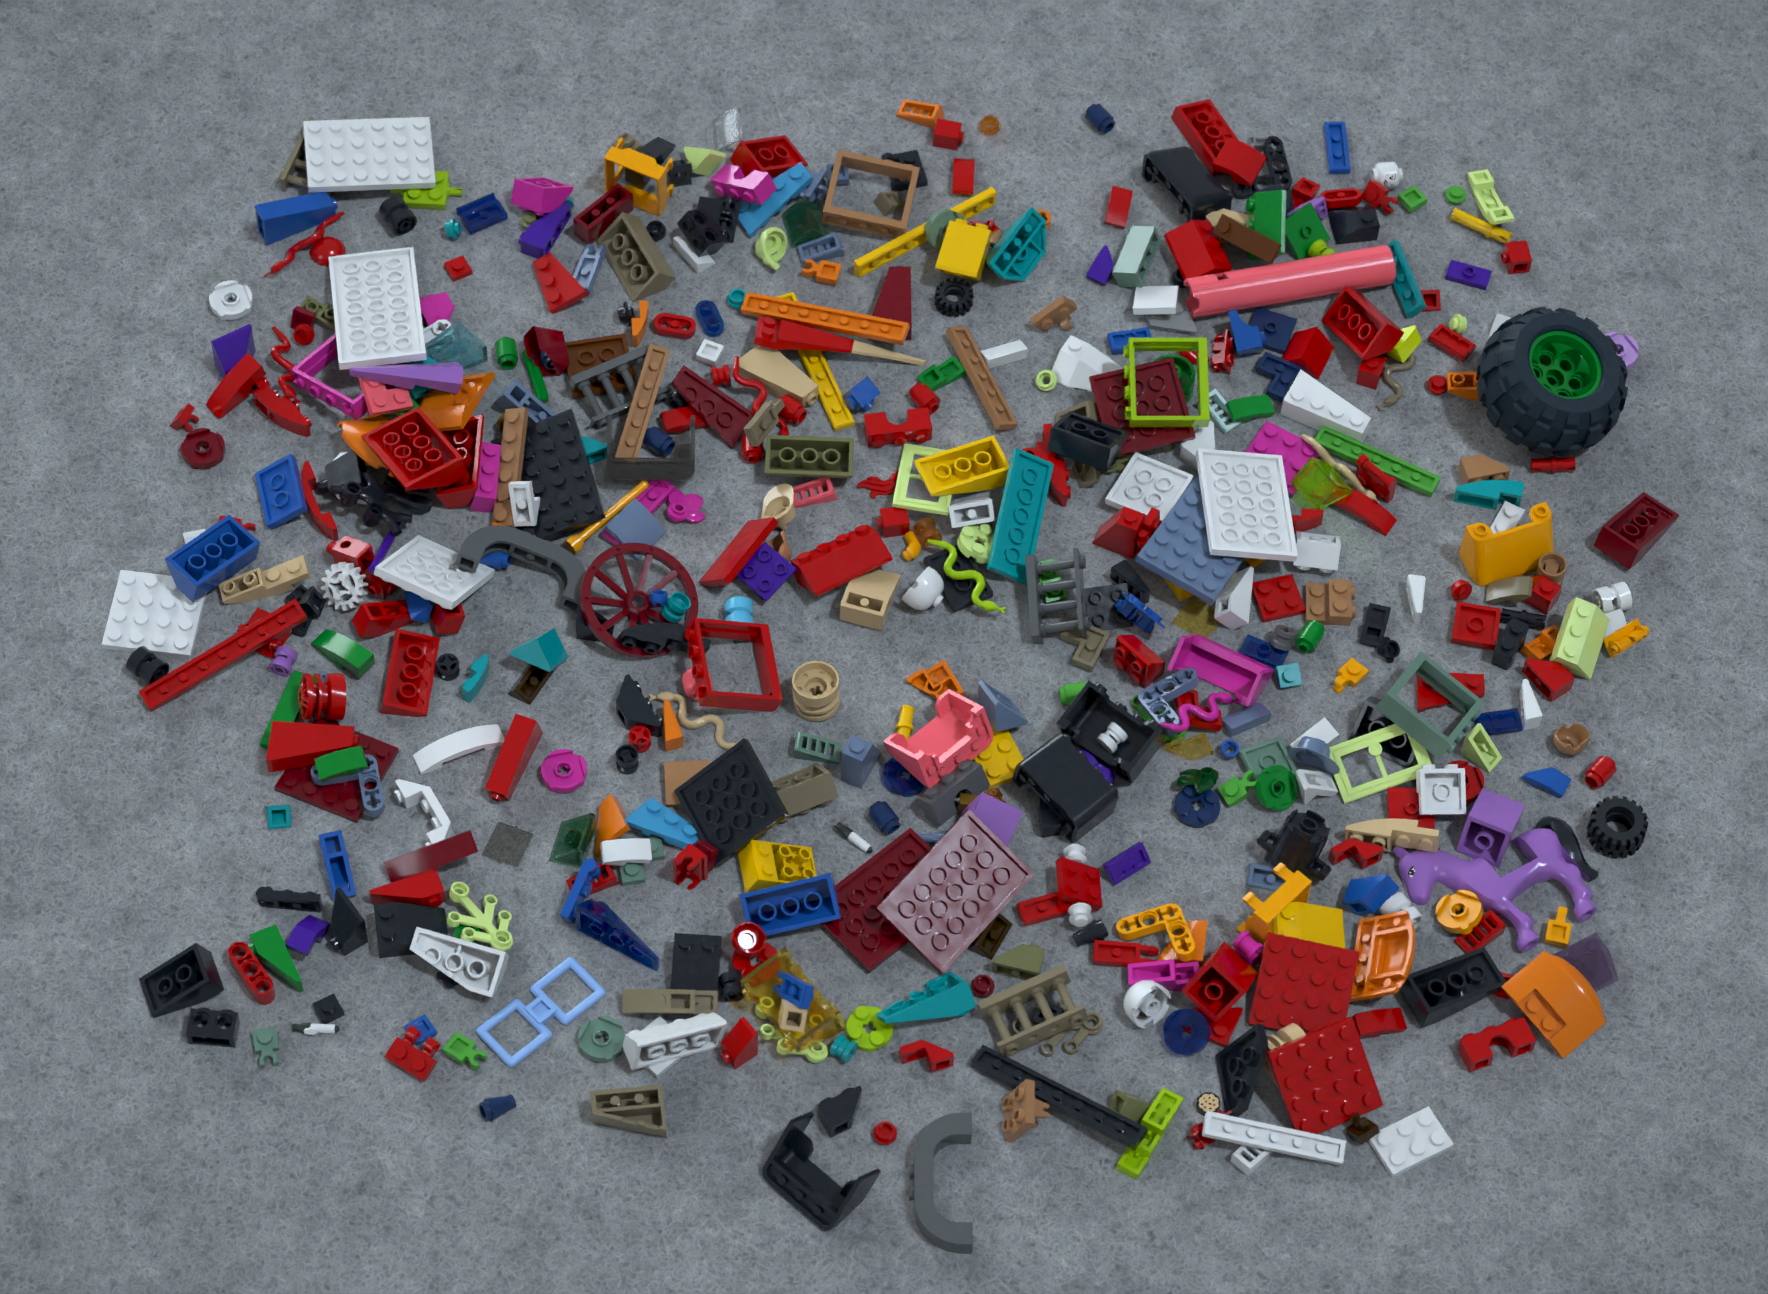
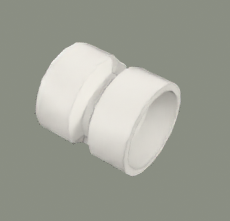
M1623 581L1611 584L1609 588L1603 586L1592 590V602L1604 614L1617 609L1625 611L1632 608L1631 592L1628 585Z
M1403 892L1391 896L1380 908L1382 915L1404 910L1408 911L1414 929L1421 924L1424 918L1415 907H1410L1411 902Z

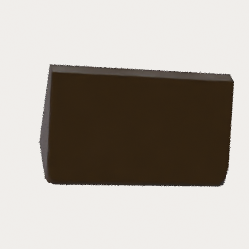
M529 663L507 694L530 705L554 671L548 672Z
M999 913L967 949L992 960L1013 924Z

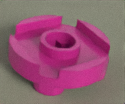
M560 749L553 751L541 765L542 780L552 792L569 793L584 785L587 776L586 762L581 755L574 754L572 750ZM561 768L570 770V772L564 775L558 773L561 772Z

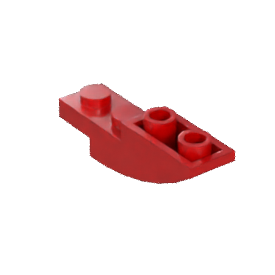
M265 376L252 386L255 390L253 391L254 404L270 420L295 434L304 437L311 436L310 427L312 424L306 415L303 416L300 413V408L294 400L291 401L285 395L280 397L276 390L270 388L269 381Z
M1043 424V442H1036L1035 450L1039 452L1040 458L1054 464L1048 491L1062 507H1066L1067 499H1071V487L1066 485V481H1069V468H1065L1064 459H1059L1058 455L1047 450L1052 424Z

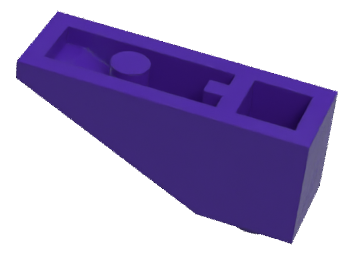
M565 203L529 225L526 232H522L519 238L521 253L536 259L549 253L572 216L571 203Z

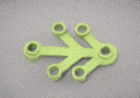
M454 882L449 891L451 900L455 903H461L473 917L452 911L448 914L447 924L451 927H458L460 924L484 929L487 933L478 932L471 927H466L462 930L461 939L469 942L474 940L487 942L494 949L500 951L509 950L513 944L512 935L508 931V925L512 919L511 913L506 910L498 913L497 923L499 928L497 930L492 924L498 899L494 895H486L482 903L485 908L483 914L469 899V887L463 882Z
M769 998L760 999L755 1007L756 1016L761 1019L771 1018L778 1024L779 1012L775 1010L773 1001ZM818 1015L811 1016L808 1022V1028L811 1030V1040L804 1032L785 1029L776 1030L770 1024L761 1026L759 1035L762 1039H780L776 1047L779 1054L806 1055V1058L812 1063H820L828 1055V1048L821 1042L820 1035L823 1019ZM789 1040L798 1041L801 1045H792Z

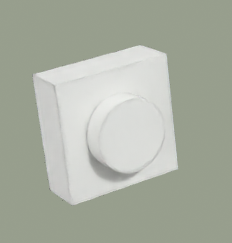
M704 339L696 353V360L716 367L724 352V346Z

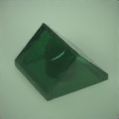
M803 197L782 213L791 248H796L798 245L831 234L828 224L821 223L823 207Z
M589 813L561 822L549 858L550 862L581 868L584 860L588 857L596 832L595 814Z

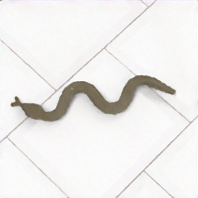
M1413 352L1407 358V362L1390 364L1384 369L1382 373L1384 382L1394 389L1396 394L1389 395L1383 404L1376 405L1379 411L1382 410V407L1395 405L1397 400L1402 397L1403 389L1391 377V373L1410 370L1416 363V357Z

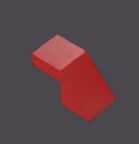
M1349 838L1330 848L1328 860L1332 865H1335L1352 856L1363 870L1381 861L1384 849L1379 845Z
M922 1039L899 1047V1058L902 1065L925 1058L930 1072L934 1073L952 1067L954 1063L953 1052Z

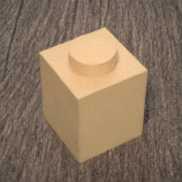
M782 999L777 1021L780 1029L804 1032L808 1010L801 1009Z

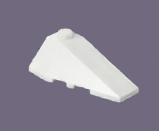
M1070 335L1060 349L1052 372L1057 376L1058 384L1070 389L1079 388L1092 392L1089 376L1123 368L1089 343Z
M416 927L410 946L411 951L470 992L493 998L503 979L510 957L504 951Z

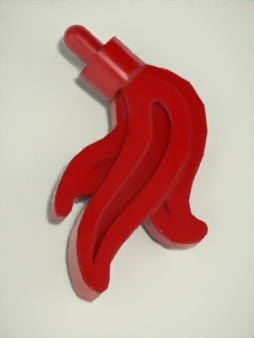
M896 470L892 473L889 480L886 481L878 477H867V480L858 483L857 488L871 490L870 496L872 499H875L878 495H891L895 492L898 471Z

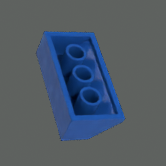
M228 515L166 557L165 562L177 589L194 602L254 561L258 554L260 542L233 517Z
M832 872L739 894L746 922H753L759 925L766 936L841 918L838 894Z

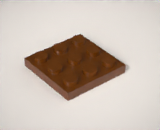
M626 334L565 342L570 362L566 368L568 380L570 381L573 375L628 353L629 348ZM631 366L629 372L636 384L633 367ZM615 373L610 375L609 379L616 393L629 391L621 374ZM596 381L591 383L590 388L594 396L607 394L602 382ZM570 387L572 399L585 398L582 390L572 391Z

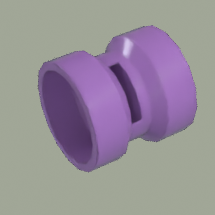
M279 646L275 651V659H272L269 669L276 675L288 677L291 674L292 664L296 662L298 654L292 648Z

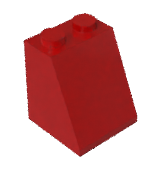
M1224 941L1207 958L1181 991L1216 1023L1247 992L1258 972Z

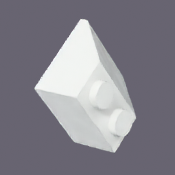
M1296 531L1295 541L1298 557L1296 562H1293V565H1296L1301 570H1310L1312 567L1319 568L1320 572L1332 573V570L1338 571L1341 549L1340 536Z

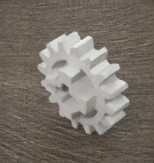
M339 562L338 564H332L331 569L325 570L327 577L321 579L325 582V586H322L321 589L326 590L323 598L330 599L328 605L335 604L336 610L343 609V611L350 610V608H357V603L364 602L361 596L367 595L368 592L364 590V587L368 586V583L363 582L366 575L359 574L361 571L360 567L354 568V563Z

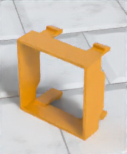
M621 137L617 140L616 147L612 146L604 157L605 193L617 184L625 172V168L657 180V197L631 185L623 187L633 194L634 207L660 217L667 206V199L670 195H673V184L667 189V172L673 168V158L670 157L665 167L658 165L655 158L630 148L622 149L624 138ZM614 163L620 165L618 167V172L616 173V175Z
M1281 862L1273 869V872L1286 882L1264 903L1252 892H1249L1242 898V901L1255 911L1253 916H1248L1246 923L1240 924L1236 930L1240 934L1247 930L1251 934V938L1257 943L1263 944L1264 947L1267 933H1274L1273 919L1291 902L1307 903L1312 881L1299 870L1295 873L1291 872Z

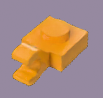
M1351 658L1338 670V677L1334 680L1335 685L1332 689L1340 694L1348 685L1355 688L1368 675L1369 670L1354 658Z
M1558 906L1555 920H1548L1544 943L1567 948L1572 926L1571 923L1565 922L1568 908Z

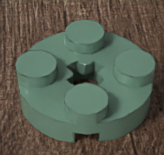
M943 209L931 216L925 224L924 230L929 244L934 249L940 251L945 237L943 229L948 227L949 221L955 222L956 218L965 220L961 214L949 209Z
M598 1016V1019L592 1021L590 1019L579 1030L580 1051L592 1061L610 1063L624 1050L622 1046L625 1032L620 1022L612 1017ZM605 1035L607 1042L599 1043L596 1038H601Z

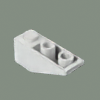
M1252 566L1236 572L1216 599L1214 619L1229 629L1234 630L1249 623L1254 574Z

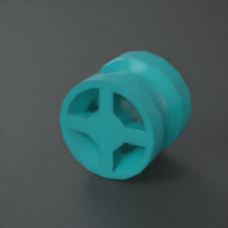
M840 1034L833 1042L830 1054L833 1056L838 1055L841 1057V1061L848 1063L856 1053L858 1043L855 1041L850 1042L847 1040V1036Z

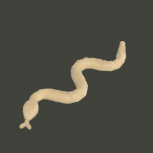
M1305 434L1301 435V438L1313 446L1322 460L1332 470L1341 472L1357 491L1380 504L1376 499V495L1371 490H1366L1347 466L1334 461L1327 450L1313 437Z
M661 692L657 696L649 694L651 697L650 701L654 699L662 702L669 700L670 703L677 701L679 703L677 719L681 726L687 729H697L708 723H713L716 725L715 740L720 747L729 750L737 744V742L728 743L724 741L725 725L719 716L709 714L693 721L686 718L687 702L684 697L671 692Z

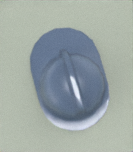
M1303 736L1297 747L1289 749V757L1299 764L1313 767L1328 774L1335 775L1340 771L1339 766L1330 759L1328 744L1321 739Z

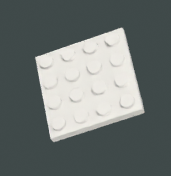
M418 535L377 565L374 575L380 577L385 582H391L400 586L405 591H411L425 600L433 601L442 608L452 610L493 578L495 569L479 563L476 572L473 573L454 564L458 556L457 552Z
M120 570L101 644L102 648L134 652L138 647L145 646L155 655L191 659L207 593L192 602L177 589L172 576Z

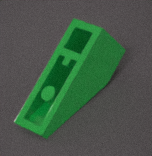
M276 924L249 934L251 943L248 944V947L255 957L257 956L260 964L297 992H302V980Z

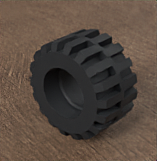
M1613 796L1612 799L1606 797L1603 802L1599 801L1596 807L1593 808L1587 826V837H1590L1589 842L1591 845H1596L1595 850L1597 852L1602 850V855L1606 857L1608 854H1612L1614 859L1621 855L1623 859L1627 858L1628 853L1632 856L1636 850L1638 851L1641 848L1648 828L1647 814L1642 813V806H1636L1637 802L1633 799L1628 801V797L1624 796L1622 799L1618 798V796ZM1607 823H1622L1627 827L1628 831L1617 832L1611 829Z

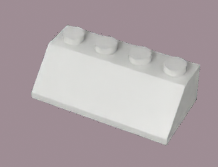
M714 1012L709 1014L700 1013L693 1018L677 1019L665 1025L656 1024L649 1029L641 1031L633 1030L625 1034L622 1047L631 1069L635 1070L721 1047L727 1022Z

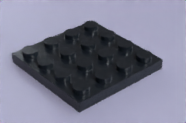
M745 738L674 790L700 840H704L718 849L714 864L717 867H720L743 850L751 840H756L789 816L749 740Z

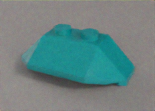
M1030 207L1007 228L987 255V265L1001 279L1025 281L1046 253V220L1033 207Z

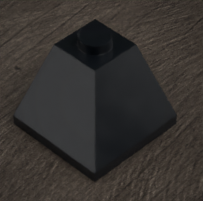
M1370 206L1327 211L1336 245L1377 240L1380 224L1376 209Z
M338 887L335 891L330 926L331 939L329 941L336 952L340 950L346 956L368 943L364 918L341 887Z

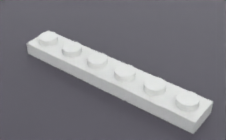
M1210 1111L1205 1113L1202 1132L1204 1137L1339 1166L1343 1164L1346 1140Z

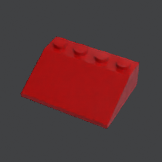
M419 407L361 435L365 443L406 491L448 486L466 477L463 457Z

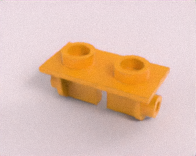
M1638 618L1603 638L1609 657H1615L1646 638L1650 632L1649 628L1646 625H1640Z

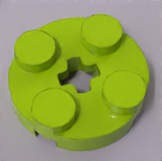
M859 1006L849 1016L846 1023V1034L850 1041L858 1043L857 1049L873 1052L883 1046L885 1047L891 1041L893 1024L884 1023L876 1015L882 1009L871 1006ZM873 1025L876 1031H871L869 1034L866 1033V1029L863 1027Z

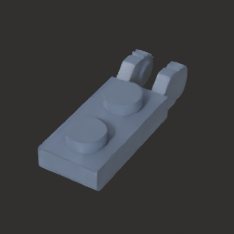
M588 244L580 256L573 275L589 294H591L607 251L605 245H599L595 255H593L595 247L593 244Z

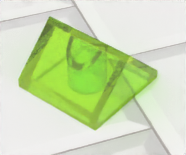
M1312 457L1292 479L1293 486L1318 510L1353 493L1350 486L1327 462Z

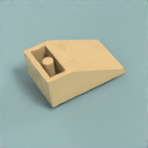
M873 569L850 580L840 604V620L882 631L901 575Z

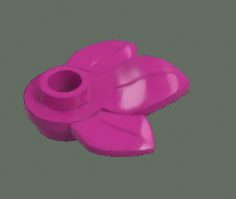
M675 490L669 495L668 502L670 505L667 508V514L672 522L681 523L687 520L697 523L705 519V515L699 511L703 505V498L697 494H687L685 496L681 490Z

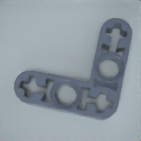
M1184 668L1139 693L1140 706L1150 719L1159 724L1161 722L1166 723L1168 720L1169 723L1181 725L1179 717L1167 702L1197 687L1199 678L1196 670ZM1167 687H1174L1171 691H1163ZM1158 710H1165L1162 714H1154ZM1164 727L1161 728L1166 736H1174L1179 733Z
M365 755L366 761L370 766L369 769H363L349 776L342 774L325 782L320 780L316 764L312 766L311 778L316 785L324 786L359 780L365 813L371 817H377L384 812L385 804L376 758L372 755ZM367 782H375L377 784L372 790L364 787ZM370 797H375L376 808H372Z

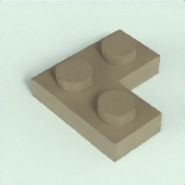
M1069 617L1067 621L1076 619ZM1094 626L1087 629L1088 638L1082 637L1079 628L1062 631L1060 639L1079 646L1072 658L1071 664L1092 672L1110 638V633Z

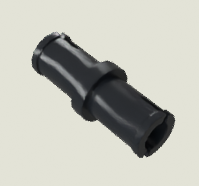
M1502 608L1501 615H1508L1510 617L1501 616L1500 622L1508 623L1511 619L1516 618L1529 626L1544 629L1545 622L1536 620L1546 621L1547 615L1528 613L1527 610L1515 611Z

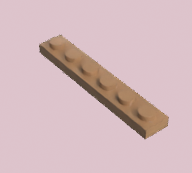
M949 327L946 334L996 430H1014L1018 423L968 328Z
M653 344L649 345L616 451L615 462L635 467L670 354L669 349Z
M525 407L505 409L497 499L494 504L492 523L497 522L516 528V526H514L508 484L514 481H521L529 413Z

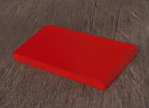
M774 517L747 521L699 583L704 587L730 584L778 525V521Z

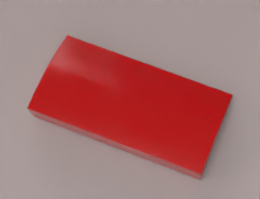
M1210 99L1176 106L1171 119L1203 165L1213 176L1223 173L1212 170L1213 162L1228 137L1238 140Z
M396 628L392 640L380 708L381 714L411 717L427 716L440 638Z

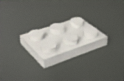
M1429 1106L1379 1130L1380 1133L1368 1140L1392 1178L1452 1149L1454 1146Z

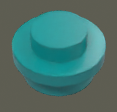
M455 218L445 223V231L448 238L456 240L458 235L462 234L461 224Z
M739 288L733 289L727 296L729 306L734 309H741L746 292Z

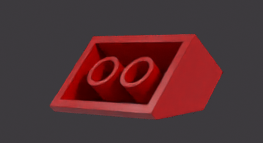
M1191 220L1164 234V238L1184 280L1232 270L1217 235L1213 233L1214 229L1210 220Z

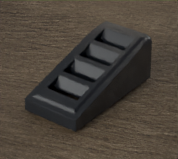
M1123 560L1111 567L1110 578L1117 584L1127 583L1129 593L1133 594L1144 604L1149 602L1150 589L1127 560Z

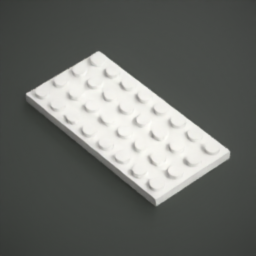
M413 247L328 257L339 369L344 370L351 367L427 360Z

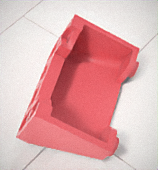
M950 689L945 691L936 701L935 710L937 716L906 740L904 735L900 733H894L883 741L887 752L920 783L928 788L933 787L944 775L949 774L958 767L962 761L966 759L973 760L987 749L993 741V731L984 707Z

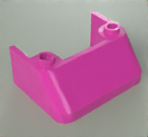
M1196 633L1181 636L1167 668L1170 671L1193 668L1196 670L1199 678L1234 693L1235 697L1238 698L1237 702L1247 707L1256 704L1274 669Z

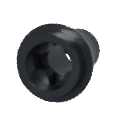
M1094 919L1078 932L1072 934L1077 947L1094 943V940H1104L1105 937L1109 936L1102 919L1098 921Z

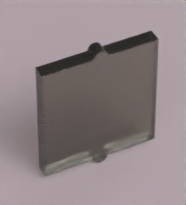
M498 822L482 855L497 860L499 864L505 863L518 868L533 834L518 829V826L513 827Z

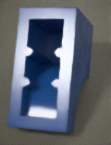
M1237 310L1228 311L1239 357L1263 352V344H1267L1264 331L1260 332L1258 326L1253 327L1243 322Z

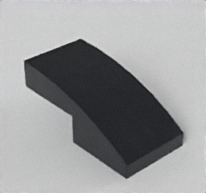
M314 586L310 587L298 601L308 620L292 628L298 637L307 634L312 619L320 617L326 600Z
M1369 602L1360 644L1377 648L1381 646L1391 607Z

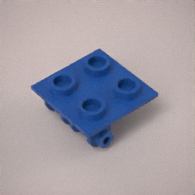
M1122 593L1125 599L1123 601L1120 599L1115 605L1118 612L1127 617L1128 620L1134 617L1132 623L1136 624L1144 632H1152L1155 627L1153 625L1154 622L1165 628L1161 623L1162 618L1149 607L1144 609L1146 605L1133 594L1127 596Z

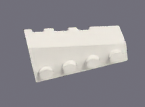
M1300 370L1286 394L1281 409V415L1311 428L1320 430L1323 425L1360 442H1363L1371 421V418L1302 370Z

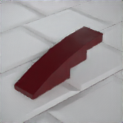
M471 830L395 857L383 862L392 883L440 867L479 851Z

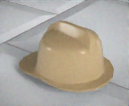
M779 484L773 487L766 494L763 501L761 519L774 517L778 521L776 527H780L782 530H787L788 524L796 516V509L793 503L794 489L790 484Z

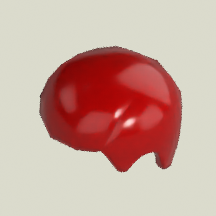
M742 922L733 929L731 944L738 954L745 957H753L765 948L766 934L759 925L753 922Z

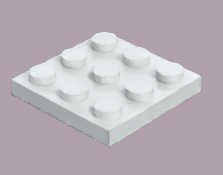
M1135 452L1105 498V504L1119 510L1124 506L1144 513L1145 518L1151 508L1160 510V520L1163 521L1192 483L1194 475Z

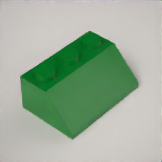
M1286 190L1254 193L1246 202V210L1249 211L1246 225L1282 245L1276 256L1277 258L1285 253ZM1245 250L1248 253L1247 259L1263 260Z

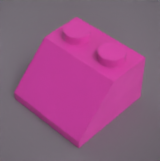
M545 177L514 179L511 204L519 206L520 210H533L535 215L546 216L547 213L554 211L564 203L574 187Z

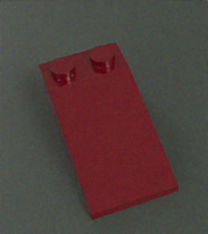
M1643 492L1602 527L1594 547L1630 570L1647 554L1680 515Z

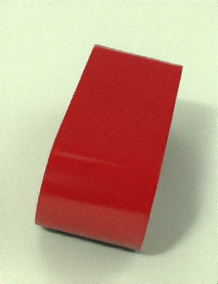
M243 942L231 944L228 948L231 967L258 1004H270L275 998L272 979L248 945ZM238 955H244L241 958H235ZM250 972H256L254 975H247ZM263 989H267V990H268L267 992H264V993L259 992V991H261V990H263Z

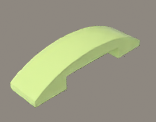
M1488 169L1468 172L1470 186L1485 219L1493 225L1513 222L1514 216L1509 207L1503 206L1494 189V180Z

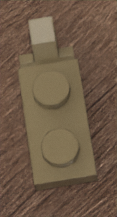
M782 398L771 399L765 402L743 428L752 447L759 446L766 438V435L780 421L778 414L785 406Z

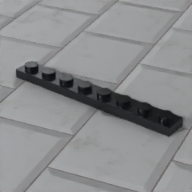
M982 1045L971 1061L972 1068L1013 1089L1026 1079L1035 1081V1099L1049 1104L1050 1108L1133 1150L1137 1149L1147 1134L1146 1127L985 1045Z

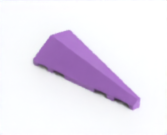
M458 362L351 367L349 376L412 390L415 385L458 394L463 382V366Z

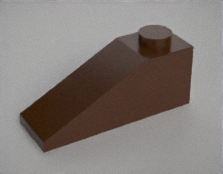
M1224 214L1221 215L1213 231L1214 234L1271 264L1282 246L1240 221Z

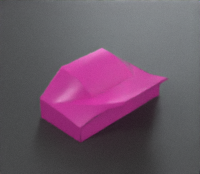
M446 291L419 298L422 321L426 327L440 319L450 322V317L455 307Z

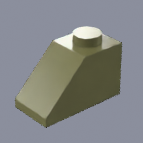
M1021 944L994 958L992 973L1025 981L1033 978L1041 972L1045 949L1033 944Z

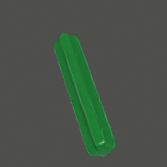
M525 349L523 351V358L536 398L542 403H547L549 395L540 368L534 365L533 359L527 357Z

